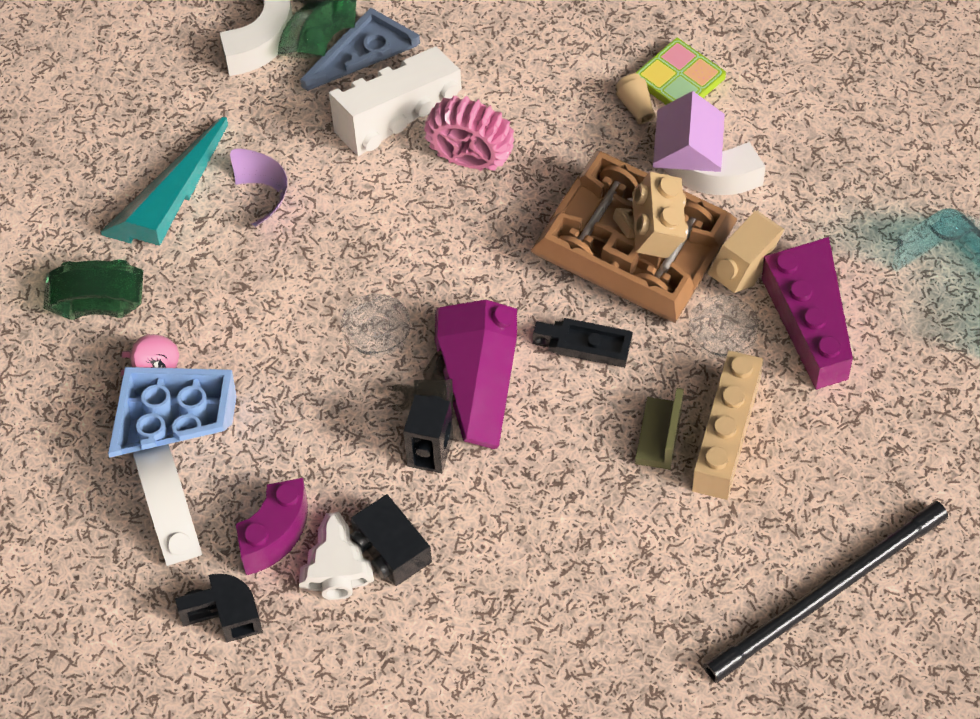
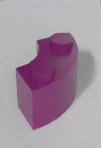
M303 478L267 484L266 498L261 508L249 519L236 523L240 554L246 575L260 572L274 565L285 557L300 539L308 516V501Z

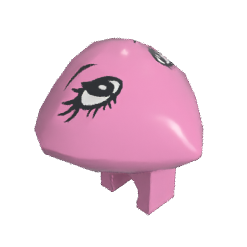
M146 334L133 344L131 351H123L122 358H130L132 367L177 368L179 352L177 345L169 338L157 334ZM121 370V376H123L124 370Z

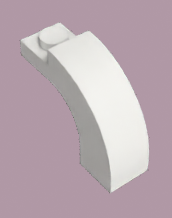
M262 0L264 5L263 11L254 22L242 28L220 32L229 76L258 69L273 60L284 49L293 29L290 0Z
M747 142L732 149L722 151L721 172L664 168V170L670 176L682 178V185L692 190L712 195H733L762 186L765 165L751 143Z
M169 444L133 452L166 565L169 566L201 556L202 551Z

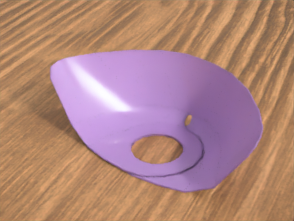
M233 149L231 150L230 158L236 185L262 183L272 186L278 192L282 189L280 201L275 209L265 217L252 223L254 227H257L273 215L281 206L287 190V176L283 167L271 157L252 150Z

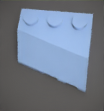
M125 367L108 452L109 458L225 431L233 423L237 397L232 370Z

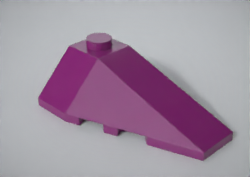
M486 299L438 307L435 311L434 341L437 351H441L446 368L443 372L446 381H450L455 396L453 407L463 441L497 449L500 444L517 341V308Z

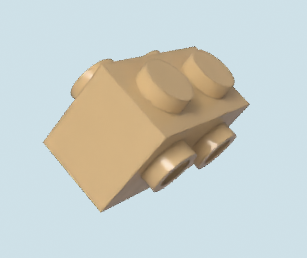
M649 172L632 192L635 250L637 253L668 258L687 238L688 224L685 222L684 216L686 195L682 189V178Z

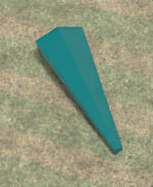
M227 117L217 119L102 229L101 235L130 244L133 239L160 246L184 199L189 200L228 126Z

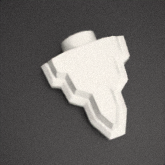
M340 512L326 513L318 528V543L309 550L307 564L300 567L299 587L312 591H322V596L328 600L346 599L352 595V588L365 586L374 581L371 561L364 559L360 546L351 541L349 526Z

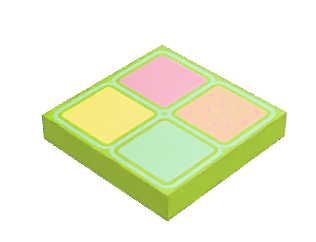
M678 37L636 72L641 78L646 80L649 93L665 105L691 91L704 98L726 78L725 70Z

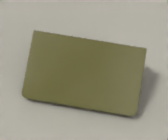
M676 388L674 401L647 397L635 464L671 470L682 412L684 389Z

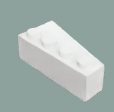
M435 46L403 60L400 67L395 70L389 66L379 70L378 76L366 82L361 78L352 82V88L344 92L339 88L330 91L329 98L334 133L357 156H360L367 150L372 151L390 135L402 132L410 122L418 117L428 115L435 104L440 103L443 98L451 99L453 95L456 96L462 89L461 71Z

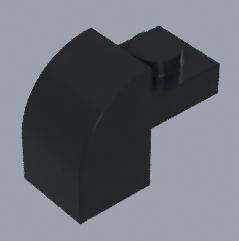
M228 574L208 575L212 588L207 590H191L184 594V596L175 598L183 627L219 617L226 643L263 633L253 594L250 588L235 576Z

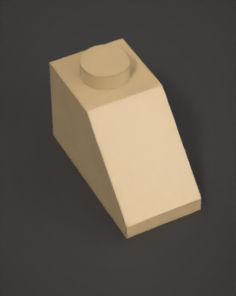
M758 210L754 211L722 245L707 274L734 293L753 287L762 272L764 256L772 254L785 229Z

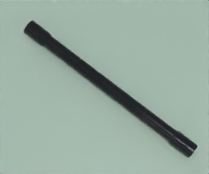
M933 501L912 516L906 524L762 626L704 663L705 672L715 683L724 679L742 666L748 658L918 537L926 535L947 520L948 513L945 507L940 502Z

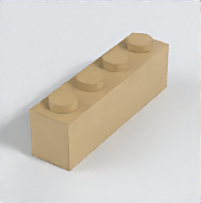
M728 350L695 466L692 492L728 500L761 380L763 358Z

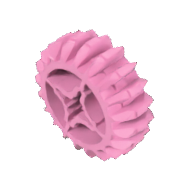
M454 95L451 99L443 98L440 103L435 104L427 117L424 128L426 132L425 139L430 142L429 147L438 151V157H445L449 163L453 162L460 166L478 169L479 171H482L484 168L495 171L498 166H503L513 148L514 130L509 127L510 121L502 118V112H495L491 109V105H483L479 99L476 102L472 101L468 96L460 99Z

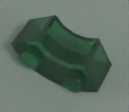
M316 0L303 6L286 24L280 38L277 55L305 59L325 56L327 45L335 33L343 29L355 28L356 0Z
M121 259L113 261L64 262L60 267L46 274L43 309L69 320L94 314L123 318L142 304L144 270L131 266L127 261Z

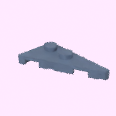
M370 8L300 79L301 87L309 91L417 47L420 44V35Z

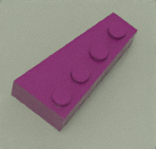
M829 237L764 256L761 279L815 389L849 380L853 356Z

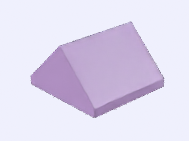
M694 91L658 109L653 168L721 172L725 114Z

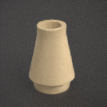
M637 73L629 74L620 79L616 84L617 97L636 118L638 124L641 125L652 121L656 114L652 107L646 80Z

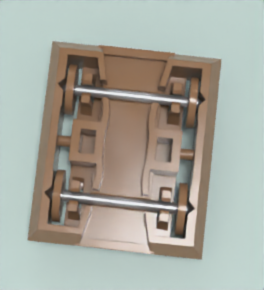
M595 151L550 218L549 223L532 247L531 253L669 322L676 323L735 226L737 218L728 211L683 190V193L686 195L684 216L685 222L688 224L686 240L668 258L637 253L635 250V238H627L614 221L613 215L616 208L633 210V201L627 198L632 197V192L636 185L640 184L648 173L602 151Z

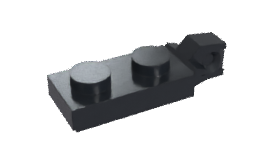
M564 318L563 321H555L554 325L536 321L532 343L548 347V351L558 355L625 368L633 332Z

